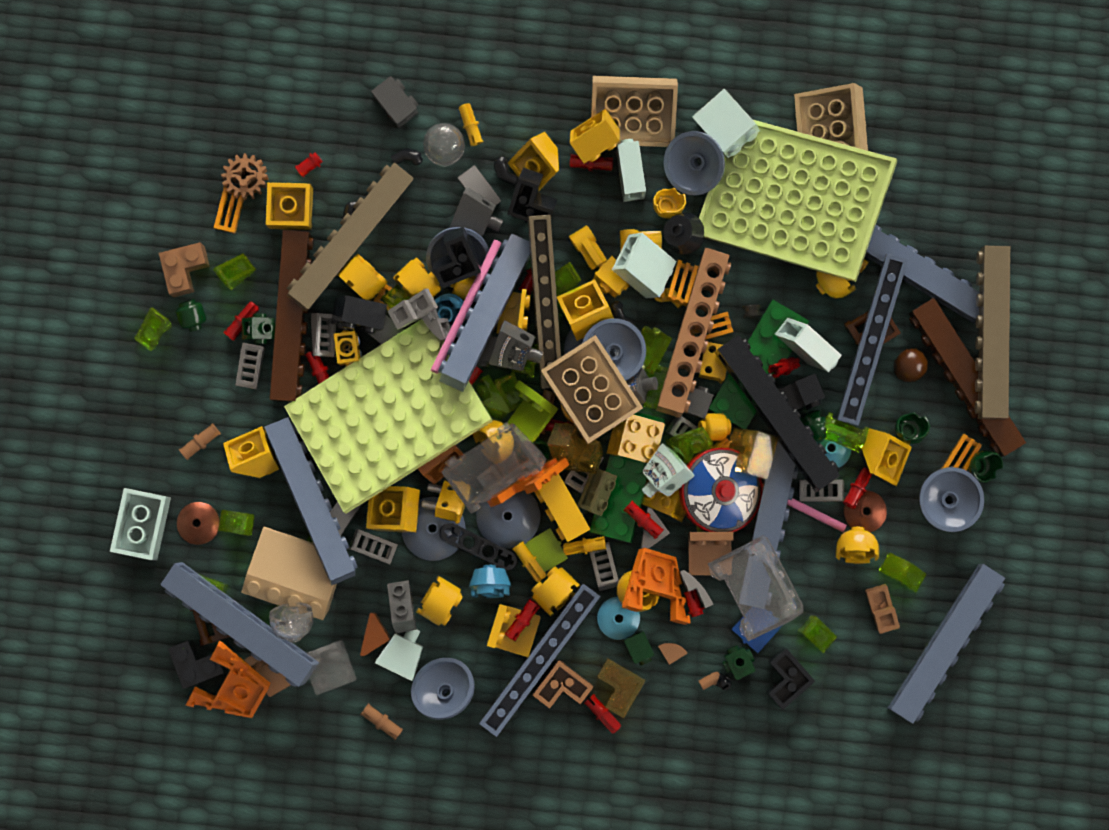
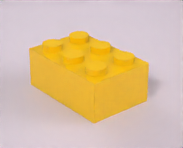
M559 474L553 475L550 479L551 481L544 485L542 484L543 487L535 491V494L540 503L545 501L548 507L545 512L551 522L555 520L559 528L556 531L561 540L566 539L567 542H570L589 531L590 528Z

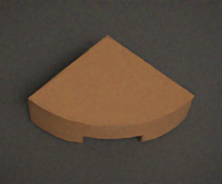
M664 643L658 646L669 665L687 654L684 648L674 643Z

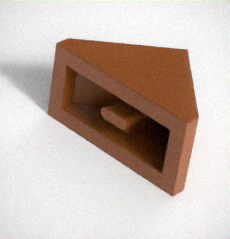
M371 612L369 614L360 652L361 656L369 654L392 639L376 613Z

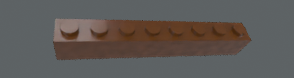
M283 230L270 400L292 402L296 401V398L303 394L300 377L304 376V364H301V359L306 353V343H303V334H307L308 323L304 322L305 313L308 314L309 309L306 312L286 295L289 290L286 288L294 278L297 281L301 278L303 274L300 271L307 262L312 264V259H309L310 250L313 251L314 238H311V234L306 231Z
M935 298L910 312V323L915 329H919L922 334L920 336L922 342L933 351L932 357L938 365L941 364L945 370L943 374L949 383L952 382L955 386V393L959 400H964L968 407L966 408L967 413L978 422V430L983 437H987L990 441L989 447L991 451L1004 457L1024 445L1026 442L1009 415L1004 420L978 419V414H975V401H978V392H975V381L978 379L975 361Z

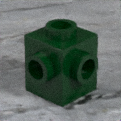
M254 314V317L242 318V340H254V344H267V340L275 338V318H267L266 314Z
M736 645L726 650L728 654L723 656L725 661L722 664L727 674L732 673L735 680L756 671L752 664L755 659L750 649L746 650L745 647L739 648ZM741 658V663L736 665V660Z

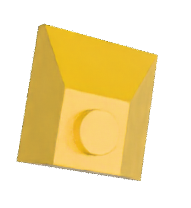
M543 132L531 138L511 158L508 165L518 177L523 167L543 174L539 187L540 190L559 171L558 148L549 136Z
M263 426L223 443L229 468L233 473L261 478L279 470L277 459Z
M869 428L862 445V451L869 471L884 481L897 486L912 447L891 434Z

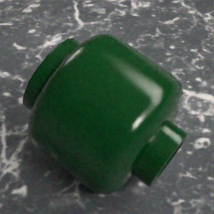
M195 299L179 303L175 313L180 327L183 329L189 328L190 332L201 329V324L207 320L202 304L195 302Z

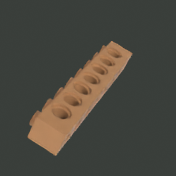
M706 247L703 251L656 411L681 418L683 412H688L691 401L687 400L689 392H694L697 382L693 380L695 372L699 373L702 365L699 357L701 353L706 351L708 341L705 340L707 333H711L714 321H711L712 313H717L720 304L719 301H716L717 296L723 293L726 282H723L722 279L724 274L728 275L731 263L728 262L730 256L728 254ZM714 271L717 274V277L711 278L708 276L707 272ZM708 290L712 296L709 298L704 297L701 291ZM696 310H703L706 316L699 317L696 314ZM691 329H696V330H698L699 333H700V336H699V337H694V336H692V335L690 334V330H691ZM691 349L694 352V356H686L684 350ZM685 369L689 375L682 377L679 375L678 370ZM672 389H680L683 396H674Z

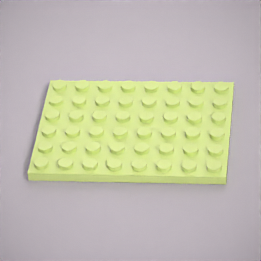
M753 120L760 129L758 135L752 141L746 142L736 155L729 158L724 155L725 169L722 179L714 189L707 193L699 216L705 228L703 238L856 282L890 185L897 159Z
M422 319L359 358V361L351 363L296 398V401H292L284 406L340 507L346 514L493 421L469 381L462 392L440 382L441 373L436 374L431 371L445 340L438 339Z

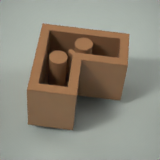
M200 242L159 253L168 292L172 297L193 293L194 289L189 272L210 267L205 246Z
M558 660L534 691L533 696L548 708H551L564 691L581 704L592 690L593 685L561 660Z

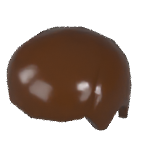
M906 349L894 360V373L900 380L906 383L916 382L926 373L928 360L923 352L918 349Z

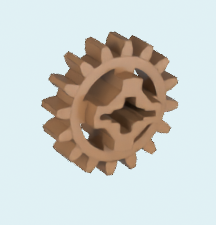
M244 153L241 159L238 155H235L236 160L234 162L230 159L228 160L229 167L223 166L226 172L221 174L222 179L225 180L222 182L224 188L228 187L227 192L229 194L234 192L236 199L240 195H242L243 200H246L248 195L255 199L254 193L257 192L261 195L260 188L267 187L264 182L269 180L268 175L264 174L267 172L266 166H262L263 162L261 159L256 161L255 155H252L250 159H248L246 153ZM250 166L256 168L258 172H256V170H251ZM232 182H234V184H239L240 188L234 186Z

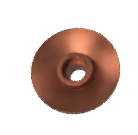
M866 490V493L860 497L855 509L844 506V517L851 528L858 526L863 527L865 531L873 532L880 528L886 519L887 509L885 502L873 491ZM865 507H868L870 509L869 515L863 514V509Z
M190 503L178 515V532L185 541L191 544L201 545L208 543L219 531L220 519L218 513L207 503ZM195 519L200 520L201 524L199 527L193 525Z

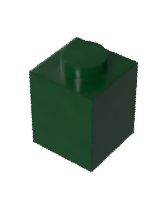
M644 631L624 639L634 664L639 663L642 666L652 661L651 657L654 656V653Z

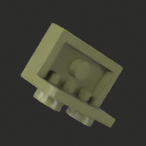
M592 466L577 506L602 516L608 506L611 491L615 488L617 476Z

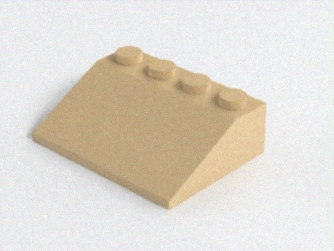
M593 76L591 117L606 108L620 129L619 144L622 140L633 139V141H639V146L668 147L675 138L678 94L677 79Z
M851 83L794 94L797 132L868 151L863 88L861 86Z
M596 335L540 371L587 445L643 409Z
M263 527L241 593L324 620L329 611L337 584L331 586L312 542Z

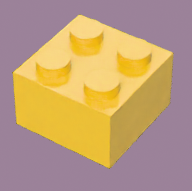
M606 108L570 131V144L583 163L595 161L600 157V153L606 149L608 151L614 149L620 141V129Z
M267 182L266 226L269 229L312 230L313 187L311 184Z
M595 279L557 296L561 310L577 341L583 339L589 329L598 322L614 318Z
M389 486L370 498L368 501L366 529L416 533L420 490L410 487Z

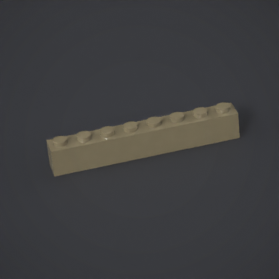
M395 162L391 167L388 165L384 167L379 174L382 176L379 182L373 181L366 190L369 193L366 198L360 197L353 206L356 209L353 214L349 215L347 213L340 222L343 225L338 232L335 229L327 238L329 241L325 248L319 247L313 255L316 258L312 264L307 262L300 271L303 274L298 281L294 278L286 288L289 290L286 296L306 312L413 181L414 178Z
M550 215L527 217L537 350L543 352L538 364L540 387L542 389L550 388L540 371L561 358Z
M983 246L977 252L976 257L977 264H980V273H977L976 284L979 285V294L976 296V306L979 307V315L976 316V328H979V337H976L975 347L979 350V358H976L975 370L978 371V379L975 381V392H978V401H975V414H978V419L1004 420L1009 415L1010 246Z

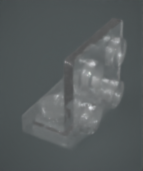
M343 640L307 653L319 662L310 676L316 695L356 681V676Z

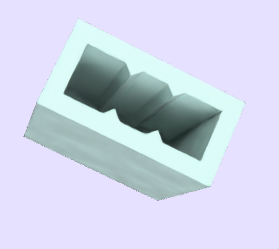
M725 89L692 116L701 129L719 144L727 158L739 153L741 147L746 142L755 139L760 131L757 124Z
M633 139L622 140L620 144H617L616 156L623 202L644 199L646 187L639 141H633Z
M643 233L629 234L612 271L645 298L660 297L664 292L665 285L672 275L677 261Z
M787 318L775 333L781 341L808 365L829 372L833 369L841 357V354L808 324Z

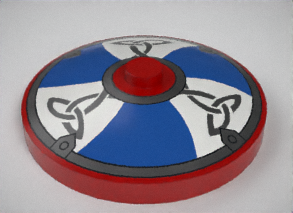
M712 448L699 453L687 464V467L695 476L679 488V498L684 513L695 526L706 532H735L745 527L754 518L760 506L762 482L758 470L748 457L734 449Z

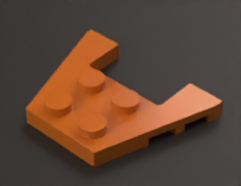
M555 457L545 464L544 462L539 463L532 468L533 471L531 473L527 472L518 477V481L488 498L487 502L490 507L503 503L518 492L525 490L526 494L538 491L543 487L542 484L544 485L551 481L550 479L553 475H558L570 464L566 457L559 460Z
M648 548L639 549L623 599L622 608L636 612L643 610V592L670 599V621L683 625L690 624V616H686L684 608L686 598L682 597L679 586L682 584L676 557Z
M219 641L210 660L230 669L216 695L194 687L186 705L189 707H194V705L204 706L207 708L206 710L215 708L225 710L227 714L252 718L271 683L223 642Z

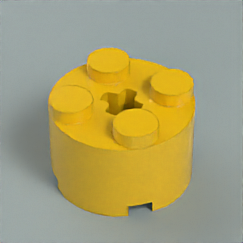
M358 253L337 274L362 299L369 301L388 283Z
M417 257L408 262L393 279L397 284L401 283L403 285L402 290L410 298L423 289H429L434 298L441 291V286L436 276L432 272L428 274L424 264Z
M556 566L547 573L548 579L543 584L539 582L531 590L533 592L532 599L550 616L554 615L553 609L559 611L574 596L573 589L575 587L579 589L581 586L562 567L558 569Z
M438 576L436 578L438 583H432L421 601L423 608H418L416 613L438 626L441 624L445 626L451 617V608L453 606L457 607L463 596L460 593V588Z

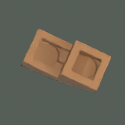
M883 584L866 589L865 593L879 634L900 628L887 585Z

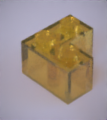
M569 423L554 424L547 443L552 458L556 457L559 460L566 457L570 465L565 470L596 474L604 454L600 441L594 440L587 445L583 438H579L575 425Z
M734 428L730 437L729 448L740 452L736 459L735 471L755 478L768 479L778 437L760 431Z
M608 657L597 674V678L614 687L604 705L605 708L624 718L646 680Z

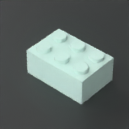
M124 488L110 552L148 560H157L171 497Z

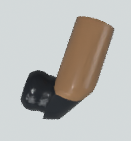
M713 672L699 680L703 690L712 685L720 687L722 690H728L732 685L731 679L719 672Z

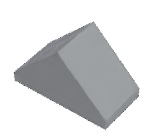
M647 508L646 513L651 514L650 517L664 531L656 539H653L643 529L641 548L649 549L670 534L652 508Z

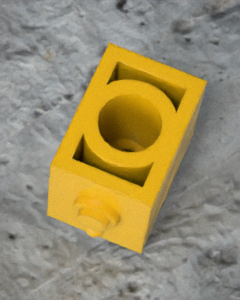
M611 256L606 263L604 262L599 265V270L595 272L593 280H596L602 292L605 294L609 293L616 298L618 295H621L622 291L628 289L629 284L612 271L616 259Z
M347 330L334 334L337 364L347 367L351 363L359 361L362 353L359 349L360 338L355 331Z

